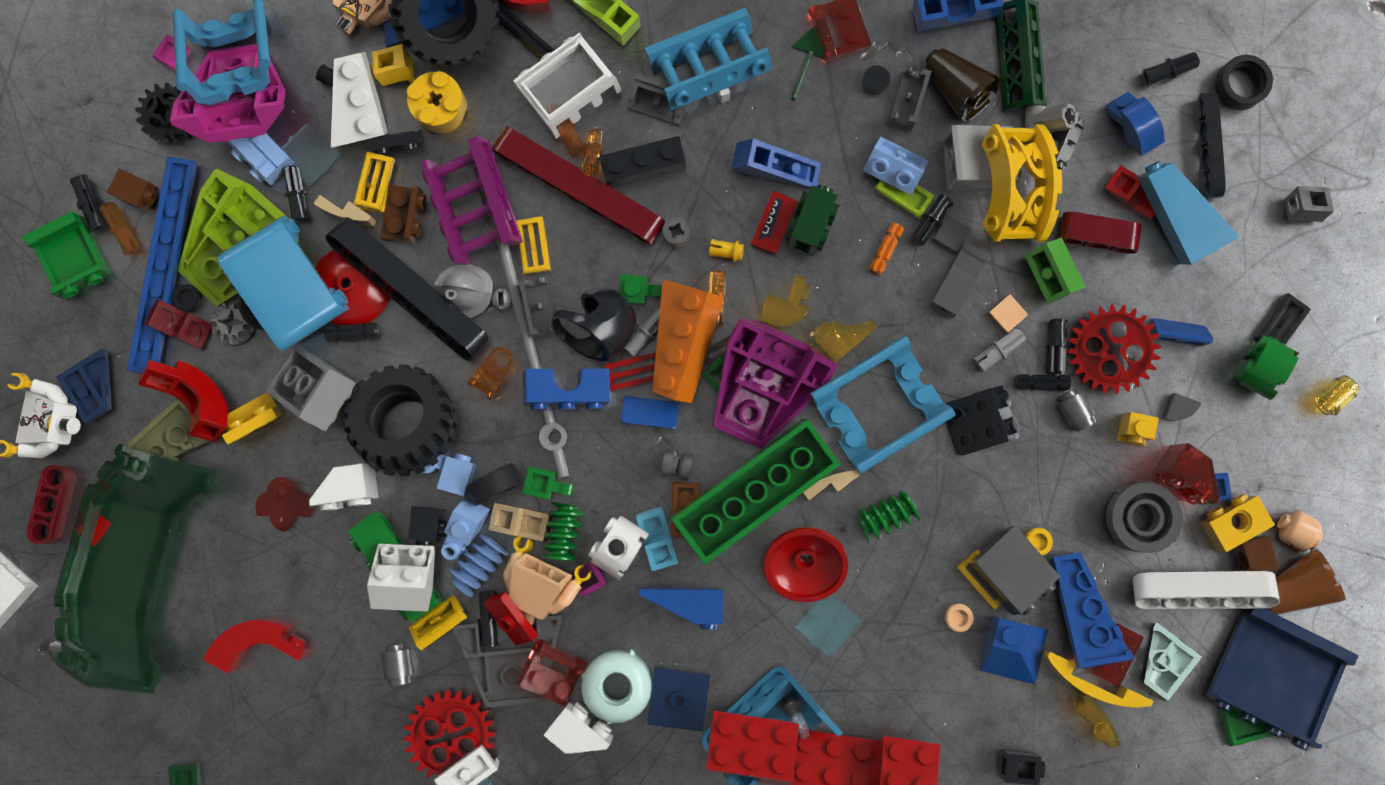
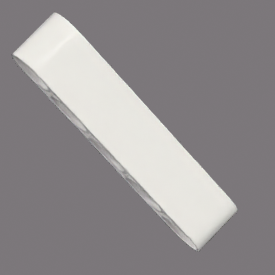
M1269 571L1146 572L1137 574L1132 578L1135 605L1141 609H1257L1275 607L1280 603L1275 574Z

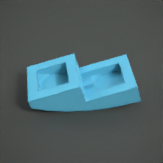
M662 506L635 514L638 526L649 533L647 539H643L651 570L655 571L679 564Z

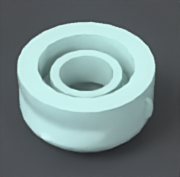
M632 649L629 651L610 650L597 656L589 664L585 673L582 674V697L588 709L596 717L606 721V724L626 722L638 716L647 706L652 691V677L644 661L635 655ZM611 674H622L629 680L630 692L622 699H613L604 690V680Z

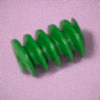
M903 490L898 492L899 500L893 495L888 496L889 505L883 499L879 500L878 509L873 504L868 505V514L863 509L858 510V522L869 544L871 543L870 534L872 533L878 539H881V529L890 535V525L892 524L898 530H901V520H904L908 525H912L911 516L914 515L920 521L918 510L906 492Z
M551 501V504L557 507L558 510L549 511V515L556 520L547 522V526L554 531L545 533L544 536L551 540V543L543 544L542 548L549 551V554L542 555L541 557L560 561L576 560V556L569 551L578 549L579 545L571 540L580 538L581 534L576 532L574 528L582 527L583 523L578 521L576 517L584 516L585 512L575 505Z

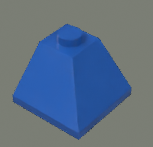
M993 616L980 670L1036 685L1048 630Z

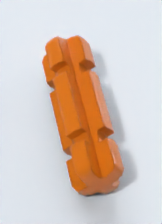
M894 222L890 224L886 232L887 235L884 236L875 254L876 258L872 260L869 266L872 272L879 275L884 272L887 266L886 262L889 261L898 243L897 239H900L904 231V227Z

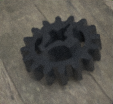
M165 82L163 89L158 84H154L155 91L151 92L146 89L144 91L147 97L145 99L138 98V101L142 103V107L135 108V111L141 115L136 119V122L143 125L141 130L147 135L150 134L149 137L155 141L160 138L162 142L168 143L169 137H171L175 142H179L178 135L182 134L187 137L188 132L171 124L170 117L175 100L171 101L168 97L177 98L181 91L176 86L173 88L168 82ZM154 124L162 125L165 129H158Z

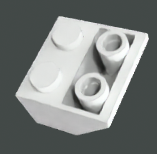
M363 463L333 468L310 498V506H319L320 511L343 509V503L354 507L370 505L371 499L379 498L375 469L371 468L369 464Z
M378 544L367 583L371 609L428 611L433 590L435 547Z
M570 701L544 734L547 739L566 754L605 750L610 746L613 735L610 734L612 729L600 719L597 722L588 715L590 711L578 701L575 704Z

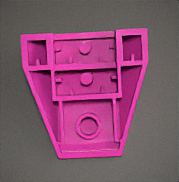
M257 44L209 51L195 71V77L202 83L206 82L214 74H221L243 66L259 67ZM271 59V65L268 67L270 83L264 90L244 95L242 92H234L228 97V100L211 105L196 103L195 99L187 91H181L173 103L170 117L171 124L208 143L227 142L233 139L254 138L265 135L283 110L285 100L284 86Z

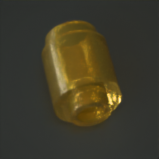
M1342 375L1340 378H1335L1316 395V406L1322 413L1336 416L1357 398L1360 388L1353 379Z

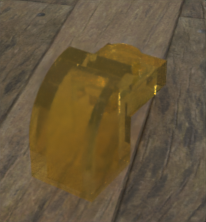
M796 274L788 300L767 294L759 321L780 330L798 325L810 308V306L799 303L800 300L805 302L810 286L805 285L807 277Z

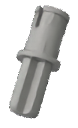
M657 308L642 325L638 324V329L632 340L625 347L633 357H636L637 353L650 340L653 341L655 339L653 336L658 332L660 308Z
M1015 329L998 342L993 341L992 346L977 357H974L973 361L978 368L981 367L980 370L984 373L1001 359L1006 360L1009 353L1026 342V337L1021 330Z

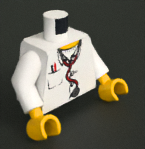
M12 373L11 375L20 378V384H7L8 387L15 390L29 388L30 391H26L15 441V443H19V446H14L10 442L0 440V445H6V451L0 454V457L10 458L14 454H18V457L44 458L56 451L58 446L68 445L72 434H76L80 429V421L75 418L76 406L68 403L67 396L59 386L37 379L31 381L24 373Z

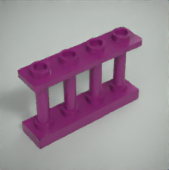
M479 136L468 140L470 146L469 153L438 166L437 162L425 159L421 161L423 168L422 177L429 186L431 192L430 200L432 206L437 210L440 219L439 228L443 235H445L448 243V255L455 264L459 265L470 264L469 252L500 240L502 244L511 246L523 242L488 139ZM472 163L476 165L479 173L477 179L452 190H446L442 176ZM480 189L485 191L487 197L485 205L455 217L451 205L452 201ZM490 214L493 216L496 224L495 230L464 242L459 227Z

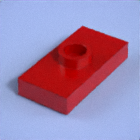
M506 592L488 597L483 603L498 622V626L505 631L515 646L532 642L538 636L535 629Z

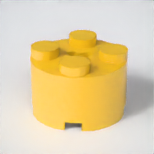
M445 72L425 73L419 76L407 89L408 108L422 128L438 134H445L461 125L467 110L466 98L457 82ZM439 100L440 105L435 106L434 102Z

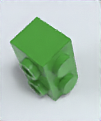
M1062 238L1047 242L1024 254L1048 304L1086 287Z

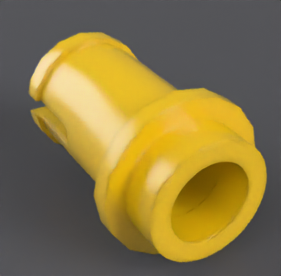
M715 239L711 240L710 244L712 247L710 246L709 256L733 259L735 263L737 260L742 261L744 244H740V241L731 243Z

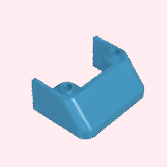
M776 667L770 670L726 711V713L799 723V726L804 730L815 729L824 721L838 737L843 733L817 702L783 667ZM794 697L800 701V704L793 709L785 711L782 708L783 702L787 698ZM711 726L704 732L702 737V745L707 752ZM723 773L731 785H755L759 778Z

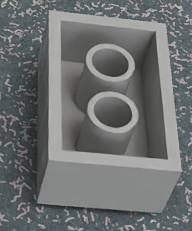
M295 344L265 391L297 417L326 432L329 425L335 421L337 412L344 401L350 397L356 383L321 358Z

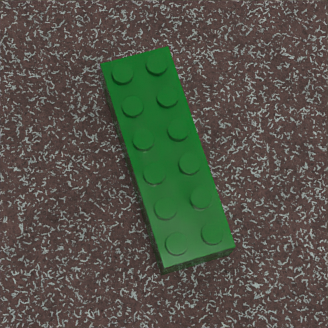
M802 419L669 516V518L700 561L706 565L841 464L809 419Z

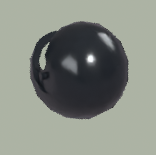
M605 287L591 289L582 294L581 302L586 312L585 315L568 310H557L554 312L551 321L556 334L567 345L587 358L596 361H608L618 355L630 343L638 328L635 310L629 300L618 291ZM559 318L578 325L590 333L591 336L584 339L574 337L562 326Z

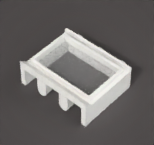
M580 32L574 37L567 38L559 48L552 53L545 54L537 64L530 69L523 70L518 78L513 80L519 92L556 139L560 136L556 126L567 118L572 123L578 122L581 118L578 110L589 102L594 107L600 106L603 102L601 93L610 87L617 94L621 92L617 78L596 55Z

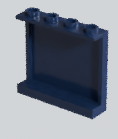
M1265 608L1242 609L1206 697L1214 700L1213 705L1224 711L1230 712L1232 709L1240 713L1239 718L1250 724L1256 725L1258 722L1266 726L1265 731L1274 736L1282 738L1284 735L1292 739L1291 744L1306 751L1309 748L1321 749L1322 745L1315 741L1346 665H1355L1359 655Z

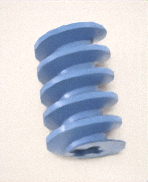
M484 535L479 536L483 543L482 545L472 544L475 551L474 554L465 551L464 554L468 560L467 562L457 560L460 570L457 571L452 568L449 570L453 577L451 579L452 583L469 597L474 595L471 587L474 589L481 587L478 579L486 581L489 578L485 570L494 572L496 567L493 562L501 564L504 561L500 553L509 555L497 542Z

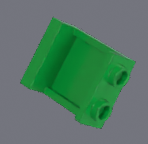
M72 211L22 236L26 246L35 250L52 285L49 291L53 296L63 299L71 298L79 293V289L85 286L97 285L104 280L103 277L111 274L91 232L88 230L83 216Z

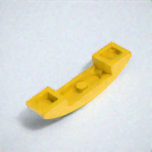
M1043 650L1042 656L1051 669L1077 690L1113 705L1124 707L1152 706L1153 700L1123 686H1119L1116 695L1071 675L1076 665L1075 663L1052 652Z

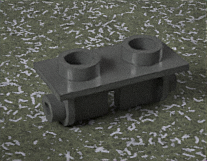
M1078 117V122L1072 129L1053 132L1051 135L1058 150V154L1055 155L1057 169L1063 170L1064 166L1069 164L1074 148L1067 143L1068 141L1072 144L1078 143L1085 128L1083 124L1085 120L1081 117Z

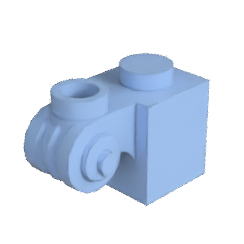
M455 453L454 458L440 454L437 457L439 461L433 467L430 464L424 467L425 471L423 473L432 474L438 469L441 472L437 489L461 496H468L469 493L466 486L472 482L477 464L470 463L471 457Z
M465 496L453 510L444 530V533L448 535L443 537L441 541L443 542L441 553L444 558L459 560L465 555V551H469L467 547L481 531L490 509L483 505L475 506L473 500Z

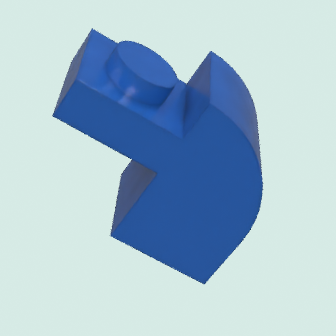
M1126 92L1105 105L1107 114L1123 126L1125 142L1143 156L1165 142L1160 117L1152 104L1144 96L1137 99L1131 93Z

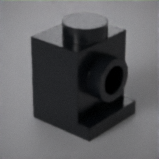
M1002 749L1000 778L1005 783L1040 785V778L1045 776V762L1042 761L1040 755L1037 753ZM1020 762L1026 763V768L1023 771H1018V764Z

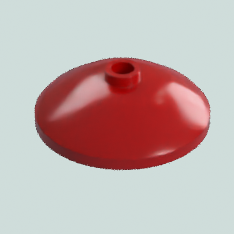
M335 250L328 252L316 264L315 270L328 289L341 290L348 300L346 305L349 309L330 322L336 325L360 323L366 325V323H370L378 318L388 306L390 297ZM345 279H350L351 281L348 288H343L342 284Z
M796 528L781 534L770 544L764 557V573L769 585L781 596L797 602H814L831 596L842 586L848 573V557L843 545L830 533L817 528ZM802 554H810L807 557L802 556Z

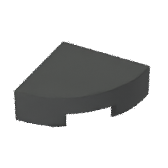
M1173 393L1164 420L1178 421L1189 418L1199 409L1201 402Z

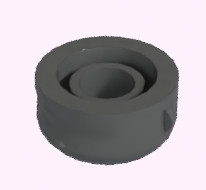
M1147 482L1129 484L1115 490L1116 493L1107 507L1106 523L1117 545L1133 552L1154 553L1162 551L1173 542H1176L1183 525V513L1181 505L1170 490L1161 485ZM1141 504L1147 505L1153 515L1152 524L1146 531L1137 529L1132 521L1134 509Z

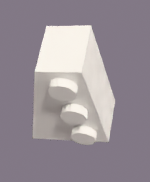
M366 52L334 59L331 148L387 134L388 129Z

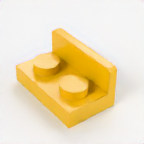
M266 392L228 413L226 427L228 432L223 434L222 437L227 445L281 417L283 413L275 399Z

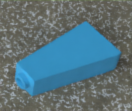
M1157 161L1145 167L1146 173L1137 177L1180 264L1192 265L1239 238L1237 232L1173 163L1161 164L1160 161Z

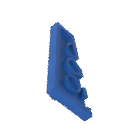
M1081 552L1052 557V567L1061 576L1056 581L1076 668L1083 669L1134 660L1135 658L1131 650H1128L1122 638L1124 636L1119 626L1115 625L1109 613L1110 609L1106 601L1102 599L1096 588L1097 584Z

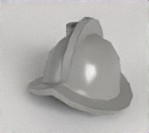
M458 264L447 268L438 276L434 283V289L467 317L472 318L481 314L490 304L493 283L489 274L481 267L472 264Z

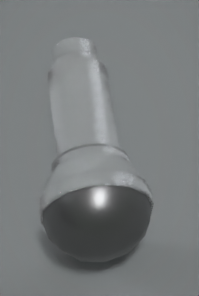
M794 697L787 698L782 705L783 712L794 723H799L798 734L801 738H808L810 736L808 733L809 729L801 714V702Z

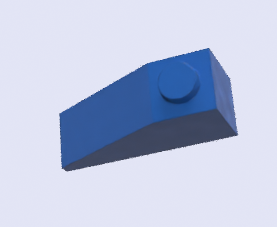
M749 139L737 142L731 169L754 177L810 189L811 185L817 187L821 163L762 141Z
M639 588L640 596L694 624H700V629H717V624H723V589Z

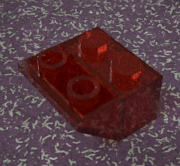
M1189 443L1170 445L1152 471L1153 474L1159 477L1157 481L1168 489L1174 487L1182 493L1180 497L1192 505H1196V503L1201 505L1217 504L1220 496L1212 459Z

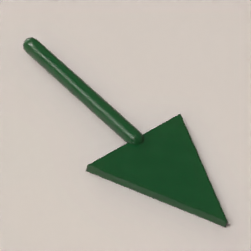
M825 16L792 45L793 48L808 53L792 93V100L797 98L812 56L815 55L830 60Z

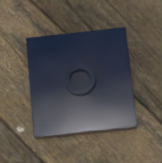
M655 667L647 725L703 732L710 674Z

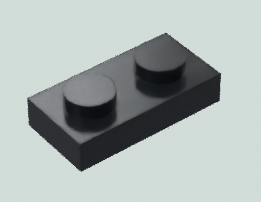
M421 129L382 135L363 140L365 151L373 150L375 154L390 152L389 147L400 146L401 150L417 148L416 143L421 142L423 137Z

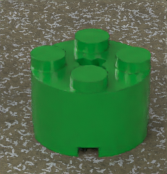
M1262 335L1258 342L1255 341L1247 353V356L1251 357V359L1248 360L1246 365H1242L1239 368L1234 379L1239 381L1240 385L1272 400L1278 394V391L1274 388L1277 385H1284L1297 364L1299 359L1297 355L1300 352L1269 335Z

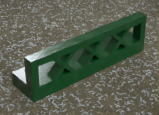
M1011 0L1004 2L997 16L1004 110L1009 112L1034 105L1047 107L1038 2L1035 0ZM1016 7L1017 16L1010 25L1006 22L1005 10ZM1015 33L1018 35L1019 43L1012 51L1008 48V40ZM1015 59L1020 61L1021 69L1016 77L1010 74V67ZM1017 86H1020L1023 89V100L1013 103L1012 93Z

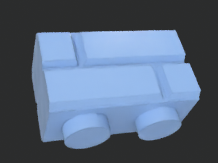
M266 133L254 138L246 137L228 141L234 148L231 154L242 164L247 161L252 167L249 172L260 183L265 180L270 185L275 184L283 176V168L295 163Z

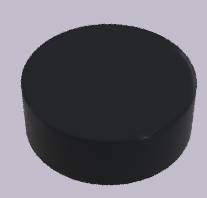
M879 65L869 67L862 79L863 87L871 94L883 93L890 83L888 70Z
M183 284L174 290L172 300L175 307L179 310L194 312L201 306L203 296L195 286Z

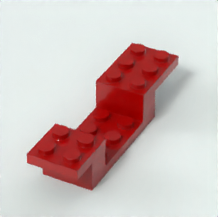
M713 711L705 771L759 778L758 783L771 785H938L940 744L883 736L878 740L844 735L838 737L836 734L799 729V723Z

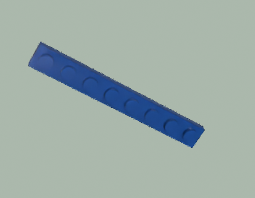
M167 156L127 371L142 373L149 360L161 362L166 334L144 323L156 299L170 305L172 303L198 165L194 160Z

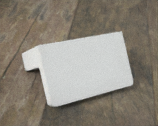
M481 744L435 777L434 781L437 785H477L498 770L500 761L497 757L492 759Z

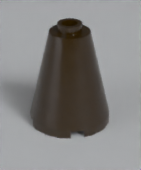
M945 48L933 50L926 58L927 64L925 69L931 71V78L956 115L963 122H965V118L970 121L980 114L991 102L988 100L991 92L997 94L1002 84L1001 79L997 75Z

